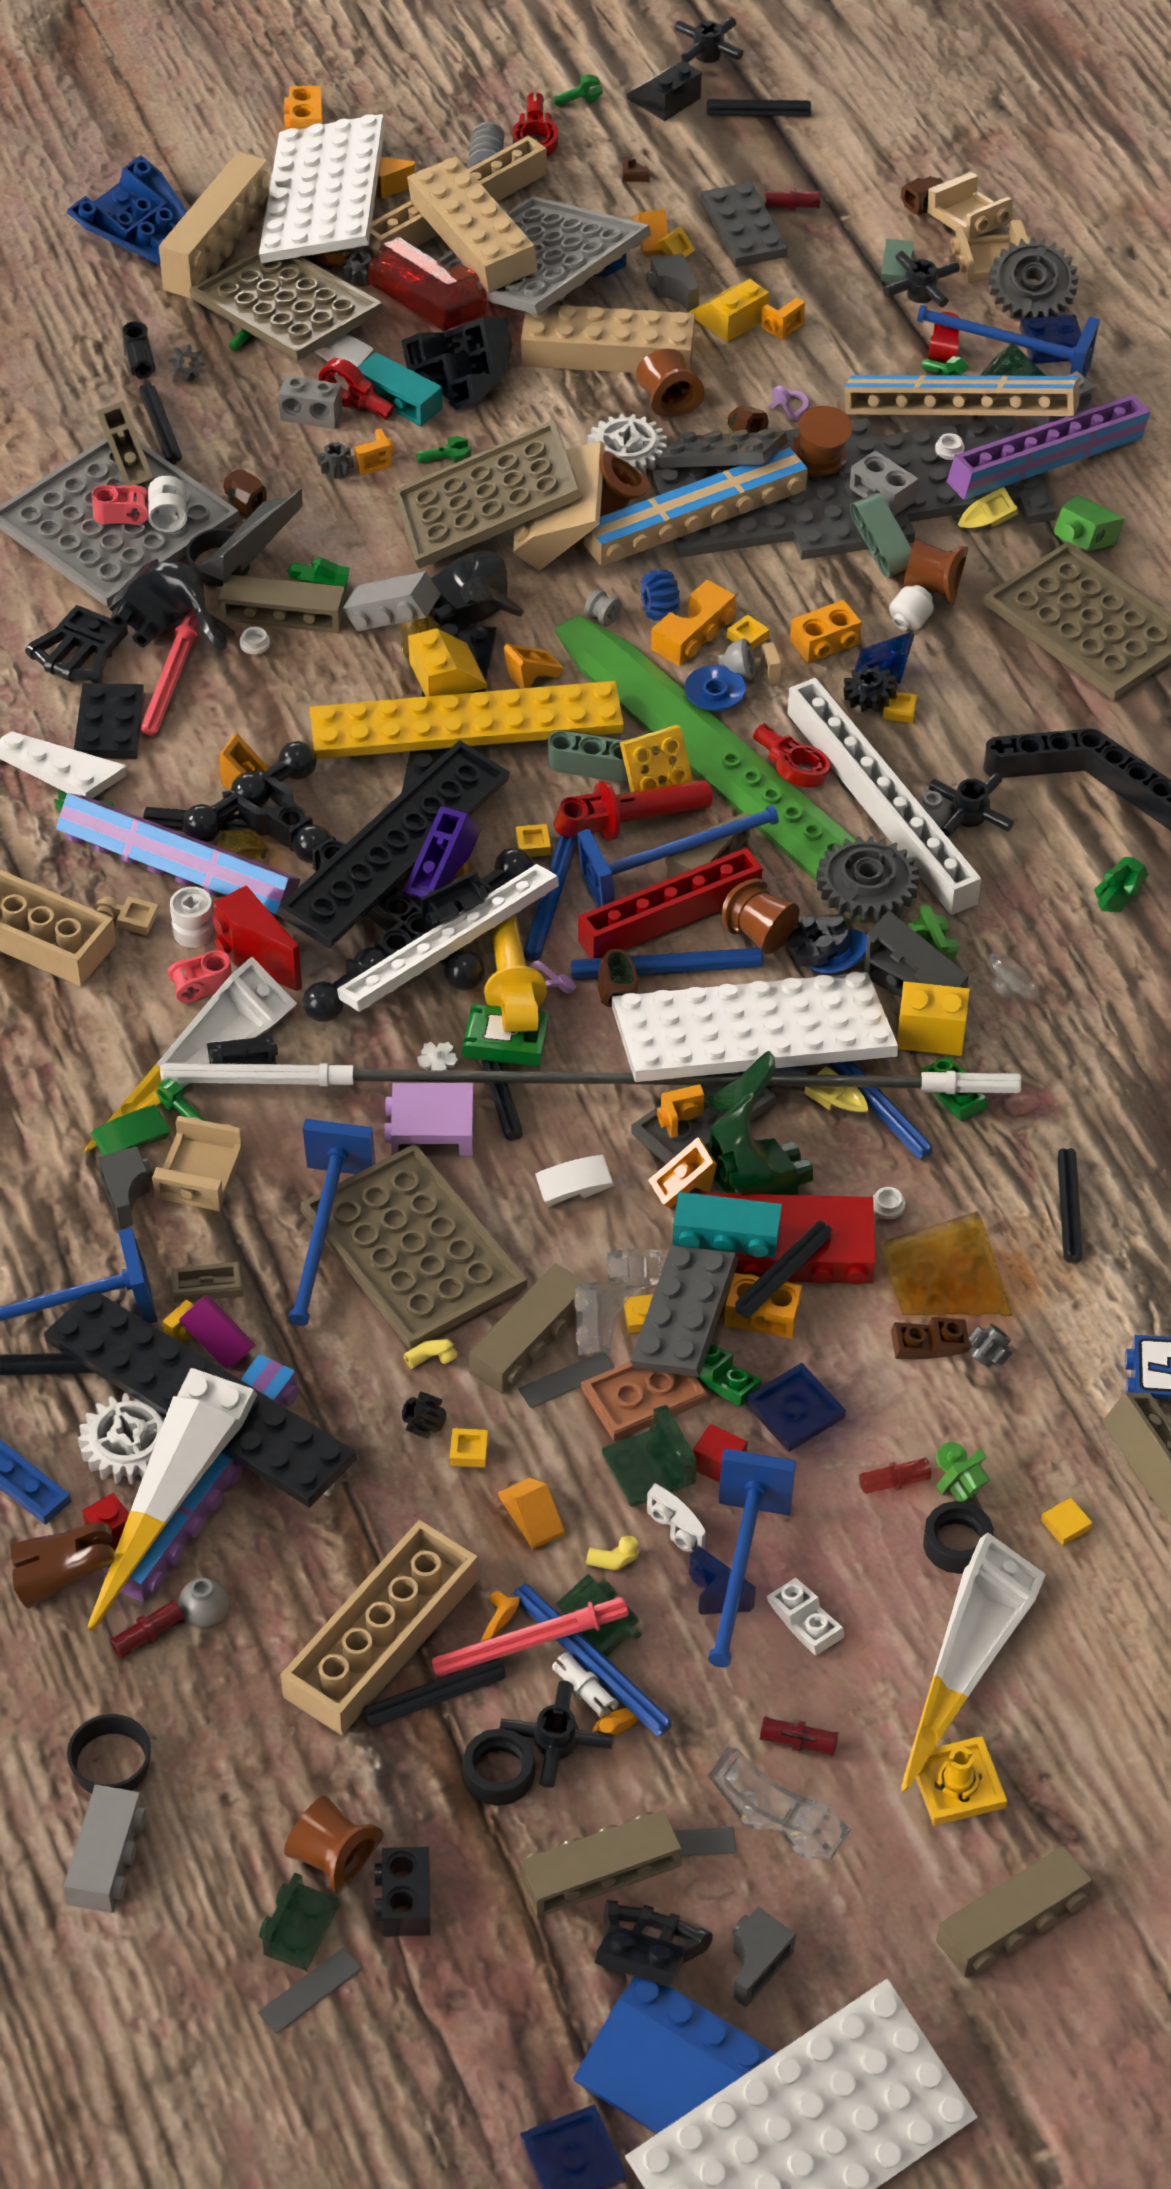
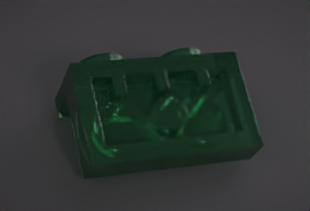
M587 1574L556 1605L566 1615L588 1607V1602H592L594 1606L613 1600L618 1593L606 1579L603 1578L599 1582ZM629 1607L627 1617L599 1625V1631L593 1628L580 1632L605 1657L630 1635L637 1639L643 1635L636 1626L640 1620Z
M294 1873L289 1884L283 1883L276 1898V1905L278 1906L272 1917L268 1915L264 1919L259 1932V1938L262 1939L265 1956L307 1971L339 1907V1898L303 1885L302 1875Z

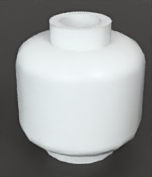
M918 585L902 588L889 606L893 624L904 631L907 629H920L933 613L934 605L931 594Z

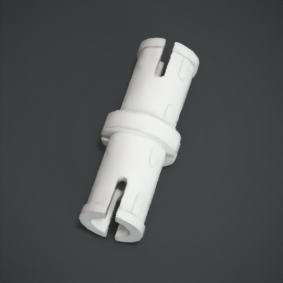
M569 1652L557 1658L564 1665L561 1666L555 1661L552 1670L558 1673L565 1681L573 1684L572 1694L577 1699H583L600 1718L612 1712L608 1708L609 1705L614 1710L617 1709L618 1701L599 1684V1678L594 1673L587 1672Z

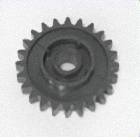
M1034 237L1031 238L1029 244L1020 239L1019 246L1011 242L1008 251L1002 248L1000 257L995 256L994 266H991L989 272L991 275L988 281V285H991L990 295H996L994 303H1003L1002 312L1011 310L1012 319L1017 315H1021V322L1023 323L1027 317H1030L1033 324H1035L1038 317L1047 322L1048 315L1056 319L1059 311L1065 313L1067 304L1072 305L1073 295H1076L1078 288L1076 285L1079 276L1075 275L1077 266H1070L1072 257L1064 258L1065 249L1056 251V243L1054 242L1050 246H1046L1045 239H1042L1040 244H1036ZM1033 278L1038 280L1039 282L1034 283L1029 281L1028 279Z
M857 836L855 843L846 838L844 839V846L836 843L833 844V852L826 850L824 859L819 860V868H817L816 875L817 890L821 891L822 900L829 899V908L838 906V914L841 915L849 912L851 920L860 915L863 922H866L869 916H873L875 921L879 922L880 915H885L888 910L891 913L895 911L902 914L903 906H911L912 898L917 897V889H919V867L914 866V857L907 858V849L897 851L898 843L896 842L887 846L886 838L881 839L880 842H875L873 836H870L868 841L865 842L860 836Z

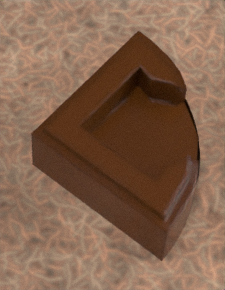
M623 157V182H650L649 169L645 165L643 167L636 163L634 158Z

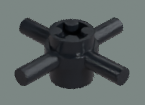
M729 17L721 24L705 21L698 24L696 28L678 20L674 27L675 30L693 38V46L681 55L682 61L689 63L696 57L700 62L714 63L721 58V52L740 60L743 56V50L724 41V34L736 25V20L733 17Z
M904 251L898 252L895 259L907 271L904 280L884 286L885 296L890 297L907 291L908 299L913 302L927 303L933 299L941 308L945 307L949 300L937 288L938 279L959 272V263L954 261L936 268V265L929 260L919 259L912 261Z
M993 773L985 782L978 779L963 780L959 783L957 790L937 779L931 781L929 790L940 793L942 797L952 802L954 814L940 828L947 837H950L960 825L976 827L982 824L984 820L1007 832L1011 830L1014 821L990 808L988 796L1002 783V778L999 774Z
M560 1681L558 1683L554 1705L545 1707L540 1712L536 1723L501 1718L500 1728L515 1731L523 1737L534 1738L537 1748L544 1755L540 1785L546 1788L554 1787L559 1759L568 1757L576 1745L612 1749L614 1734L579 1729L575 1716L569 1709L573 1684L569 1681ZM554 1730H561L562 1733H554Z

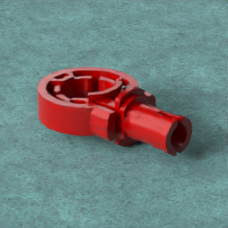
M533 92L527 96V122H525L524 113H521L519 122L513 128V144L526 136L540 135L547 137V140L538 141V143L546 147L547 157L558 146V129L554 122L551 121V114L546 113V122L543 121L544 97L536 92V101H534Z
M334 358L320 370L319 381L337 383L334 376L337 372L339 376L346 379L349 386L347 387L348 390L342 388V404L344 407L353 406L359 411L367 408L385 421L392 415L395 404L375 393V386L365 379L362 372L353 363L342 358Z
M766 723L756 728L753 733V739L770 751L768 758L776 764V771L783 779L801 787H818L826 781L831 764L829 758L822 751L813 746L801 744L790 735L782 737ZM803 763L810 765L812 769L803 768V770H799L797 765Z

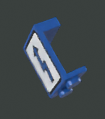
M1134 1335L1132 1349L1126 1348L1125 1370H1131V1377L1126 1379V1392L1150 1393L1153 1398L1171 1399V1337Z

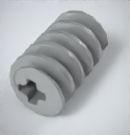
M483 122L473 128L468 155V169L503 150L505 132L501 126L493 122Z

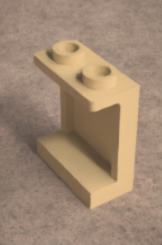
M972 172L929 188L928 213L955 231L956 227H963L965 236L969 240L1009 224L1010 220H1012L1013 200L1010 197L994 202L977 191L978 176Z
M1021 219L1010 220L1009 234L981 236L970 240L966 238L963 227H956V236L951 239V249L953 255L957 254V262L960 266L959 272H963L966 283L989 281V276H991L989 274L990 268L994 266L995 256L1000 257L1001 249L1003 248L1008 251L1011 242L1019 246L1020 239H1023L1026 244H1029V240Z
M178 1116L176 1120L177 1133L163 1168L156 1167L152 1176L155 1198L220 1211L244 1151L242 1129L229 1124L203 1121L195 1117Z

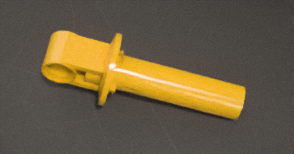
M514 914L495 928L490 929L497 972L488 979L485 985V1000L489 1006L501 1007L504 1032L538 1031V1007L546 998V982L537 970L526 966L516 914Z

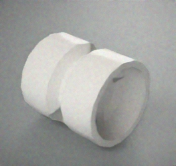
M160 476L155 478L148 487L149 522L158 531H177L187 521L186 486L177 477Z
M186 887L175 892L170 899L172 930L175 940L180 945L189 948L206 945L214 937L215 932L212 921L213 908L210 894L198 887Z

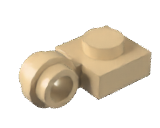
M104 896L97 901L94 910L112 917L113 921L117 919V928L148 936L159 912L158 904L130 896L127 897L124 905H120L113 897Z

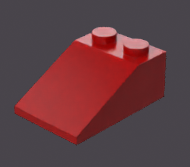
M247 885L213 902L215 916L212 917V921L217 934L214 942L219 951L227 953L233 964L239 967L249 958L253 957L278 984L295 991L302 989L299 945Z

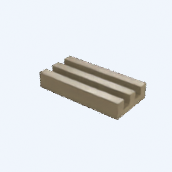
M240 1261L171 1268L174 1303H181L186 1299L188 1301H198L205 1295H209L212 1299L243 1296ZM234 1275V1276H231V1277L213 1278V1277H217V1276ZM197 1278H200V1280H191V1281H181V1282H179V1280H187V1279H197Z

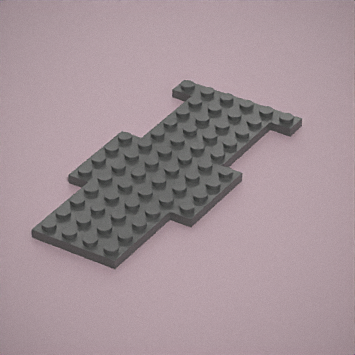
M979 415L981 421L875 437L868 418L852 420V433L844 444L847 452V462L841 470L826 476H807L806 491L676 538L673 542L679 558L794 540L801 560L867 550L868 547L850 513V505L864 498L849 489L851 466L876 450L918 478L916 501L894 516L908 543H912L915 541L912 521L963 514L974 502L998 490L995 489L963 500L947 483L953 460H946L937 455L935 446L939 438L947 433L960 436L965 446V452L1021 433L1014 416ZM799 428L786 430L788 443L779 451L789 447L792 448L795 439L800 435ZM740 465L666 468L652 471L651 480L656 494L659 496ZM1040 474L1004 486L1014 504L1019 505L1027 524L1055 520L1056 510Z

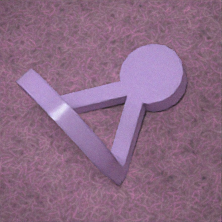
M780 385L772 390V396L775 400L768 406L769 408L774 409L778 404H782L788 417L795 421H799L800 416L809 409V400L804 393L797 390H787ZM790 396L798 397L803 402L802 407L794 413L788 403Z
M534 961L529 966L537 971H543L552 979L545 981L547 988L559 987L567 994H571L576 988L572 979L565 974L556 975L541 961Z

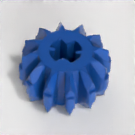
M660 569L645 573L640 581V592L646 616L652 619V621H661L670 612L677 615L680 610L679 603L681 600L679 598L680 591L678 590L677 581L673 573L668 570L661 571Z

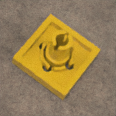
M674 725L620 742L631 792L693 782L681 726ZM672 756H674L675 759H676V761H675L674 764H673V758H672Z
M983 1736L935 1747L916 1777L933 1826L1005 1809L1007 1806L1005 1793ZM942 1785L945 1787L943 1788V1790H937L935 1788V1786L941 1788ZM962 1796L963 1800L967 1799L968 1797L969 1801L962 1802L960 1801L959 1797Z

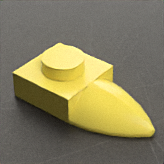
M1003 486L970 505L961 516L958 526L977 528L990 524L993 528L1018 515V509Z
M826 1066L817 1075L839 1074ZM805 1087L804 1094L829 1111L834 1107H838L851 1112H868L867 1102L857 1087Z

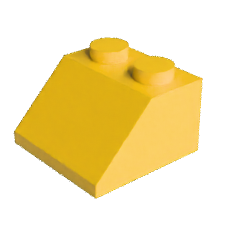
M748 279L729 287L690 310L689 313H695L696 321L728 343L761 323L762 307L766 304L769 305V291L752 279Z
M438 628L408 635L409 662L426 697L463 694L487 688V683L466 642Z
M903 981L897 1035L898 1049L962 1056L970 988Z

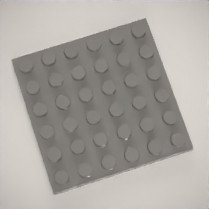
M531 196L507 212V214L534 244L537 272L488 293L457 255L450 251L419 272L421 283L436 288L446 289L454 293L464 294L472 298L489 301L493 304H500L531 313L532 315L544 313L546 308L556 301L565 298L566 294L573 289L582 286L593 275L602 272L613 261L622 258L623 254L630 249L639 246L643 240L651 235L650 227L647 224Z
M104 438L0 505V530L103 605L109 607L119 590L143 565L155 559H158V562L171 563L173 560L178 561L187 555L188 543L194 536L205 530L229 527L239 520V510L140 442L154 479L160 476H173L179 478L185 484L187 495V521L185 525L174 532H162L152 527L149 522V516L144 523L139 525H104L96 522L93 518V489L100 485L125 486L107 439ZM151 482L143 484L141 486L148 491V487ZM136 493L134 494V501L137 499ZM134 508V516L136 517L137 509Z

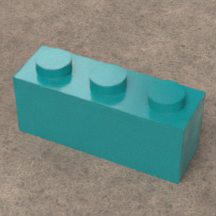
M377 352L357 367L365 379L375 386V393L395 404L394 413L420 427L443 409L442 387Z
M678 1192L673 1222L672 1246L734 1252L754 1257L776 1258L782 1204Z

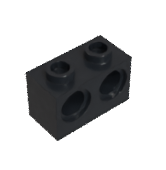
M429 1847L382 1848V1863H375V1887L382 1886V1898H375V1922H383L384 1937L430 1935ZM399 1871H407L410 1873L406 1877H397L394 1875ZM400 1906H407L411 1908L409 1911L404 1913L396 1912L394 1910Z

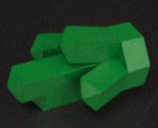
M317 557L313 560L311 566L292 563L287 569L289 578L296 579L297 582L344 586V591H346L350 570L349 567L337 565L322 557Z
M1123 857L1115 867L1104 873L1105 880L1094 888L1096 897L1099 899L1097 903L1101 912H1121L1131 898L1139 894L1141 886L1149 875L1144 864L1133 857Z

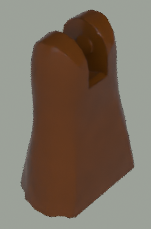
M91 1523L63 1533L11 1543V1560L16 1567L12 1572L13 1588L23 1605L27 1608L34 1607L77 1580L111 1564L114 1561V1550L109 1546L113 1540L112 1528L106 1523Z

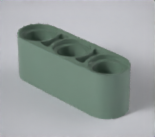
M877 493L850 505L851 517L882 574L888 578L906 571L912 548L883 496Z
M557 731L548 738V765L554 771L616 782L628 781L620 742L625 740L569 731Z

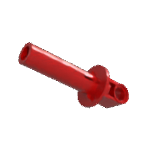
M706 780L615 795L613 788L607 781H600L596 783L592 794L564 798L560 803L553 825L556 832L563 837H575L577 832L590 829L591 833L600 832L605 840L612 841L619 835L620 823L710 808L712 805V791L709 783Z

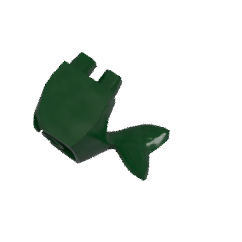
M770 1051L760 1056L739 1079L707 1097L710 1106L714 1110L726 1112L715 1122L710 1130V1153L717 1163L713 1180L721 1193L798 1195V1185L813 1182L812 1164L808 1159L801 1160V1153L795 1142L779 1145L775 1138L753 1140L750 1132V1118L753 1106L766 1088L776 1068L775 1057Z

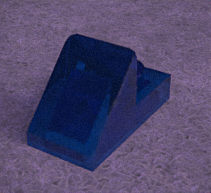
M909 632L862 648L855 670L858 672L862 671L863 665H866L868 668H874L876 665H879L880 672L890 669L891 676H896L897 684L900 685L913 643V633Z
M700 1546L690 1554L689 1575L699 1587L705 1589L699 1596L698 1613L703 1615L720 1614L724 1605L731 1569ZM746 1579L743 1582L737 1612H749L755 1607L756 1587Z

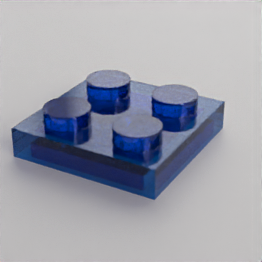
M1076 315L1034 317L1020 320L1022 335L1069 348L1077 346L1082 334ZM1026 348L1031 364L1070 361L1069 359Z
M803 1363L798 1364L747 1395L745 1402L746 1406L788 1452L844 1419L846 1412L845 1408Z
M595 2104L520 2133V2141L541 2189H609L626 2182V2173Z

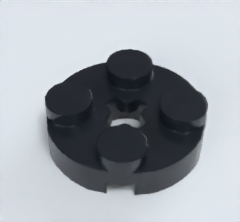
M840 914L817 918L809 915L798 920L797 928L789 935L786 946L791 958L793 957L798 965L814 967L828 963L827 957L836 952L838 957L844 954L852 942V936L844 917Z

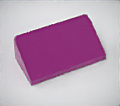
M205 1295L196 1301L179 1319L180 1323L225 1369L231 1367L255 1346L254 1342L209 1295Z

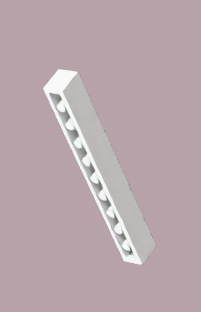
M816 678L790 687L787 712L789 717L810 743L829 758L832 770L892 844L898 843L897 850L907 849V858H915L914 866L919 867L918 876L949 914L954 915L977 905L981 877Z

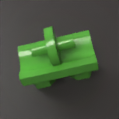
M921 905L919 917L907 926L949 960H954L960 946L956 939H945L944 937L949 925L946 917L934 915L930 905Z
M947 1442L938 1449L936 1453L937 1465L942 1471L946 1472L935 1485L940 1494L950 1490L957 1501L967 1502L980 1492V1488L990 1481V1478L981 1466V1463L987 1457L981 1448L976 1450L969 1460L966 1450L956 1442Z

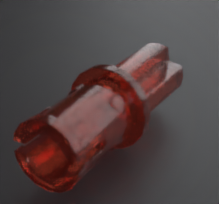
M926 1457L901 1464L890 1462L889 1467L861 1473L859 1475V1485L863 1493L866 1494L893 1487L896 1490H900L902 1485L931 1480L932 1472L931 1468L925 1469V1466L929 1465Z

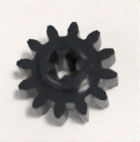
M863 665L862 671H851L852 678H844V699L849 700L851 708L860 705L861 712H865L867 708H872L877 712L880 705L889 707V699L897 698L896 676H891L890 669L880 672L879 665H876L874 668H868L866 665Z

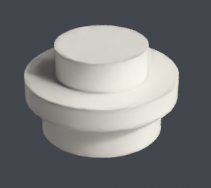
M947 433L942 435L936 442L935 451L941 458L953 460L954 455L964 452L965 446L960 436Z
M249 627L244 630L240 638V647L248 654H261L270 647V638L264 629Z
M883 1187L873 1195L874 1214L878 1217L895 1219L904 1212L905 1199L896 1188Z

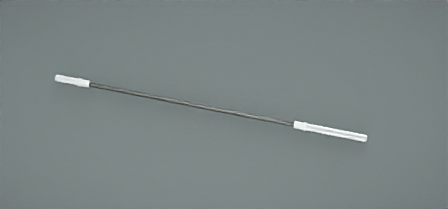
M163 1063L160 1070L161 1081L170 1078L177 1083L319 1085L322 1087H328L329 1085H354V1081L638 1085L700 1084L726 1086L743 1075L714 1074L635 1082L632 1073L354 1069V1065H329V1063H320V1065ZM955 1071L921 1072V1076L773 1074L767 1086L921 1088V1092H946V1094H955V1092L1019 1093L1022 1081L1021 1075L1018 1073H955Z

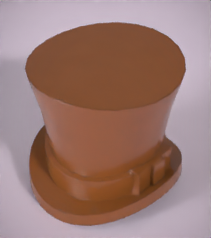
M675 349L654 351L643 358L637 367V382L651 395L650 406L655 414L664 417L680 416L695 410L703 402L705 396L704 386L693 372L687 370L685 358L679 351Z
M817 406L806 410L799 418L800 435L795 439L791 449L808 468L807 476L817 477L836 473L847 462V452L844 444L852 433V422L845 412L835 407Z
M605 451L602 454L600 464L603 481L600 517L626 508L631 499L642 497L651 488L650 480L638 469L610 451Z
M916 538L910 553L903 588L918 585L928 592L940 593V595L946 596L949 604L955 605L969 548L960 546L955 551L947 552Z
M750 879L734 887L727 895L722 908L723 925L732 934H746L764 954H771L787 942L789 935L796 928L799 919V906L796 903L769 894L766 890L767 883L762 879Z
M323 1795L307 1808L291 1830L285 1843L284 1854L288 1858L304 1862L324 1871L329 1877L331 1890L336 1894H340L380 1844L384 1833L380 1828L372 1824L354 1825L327 1795Z

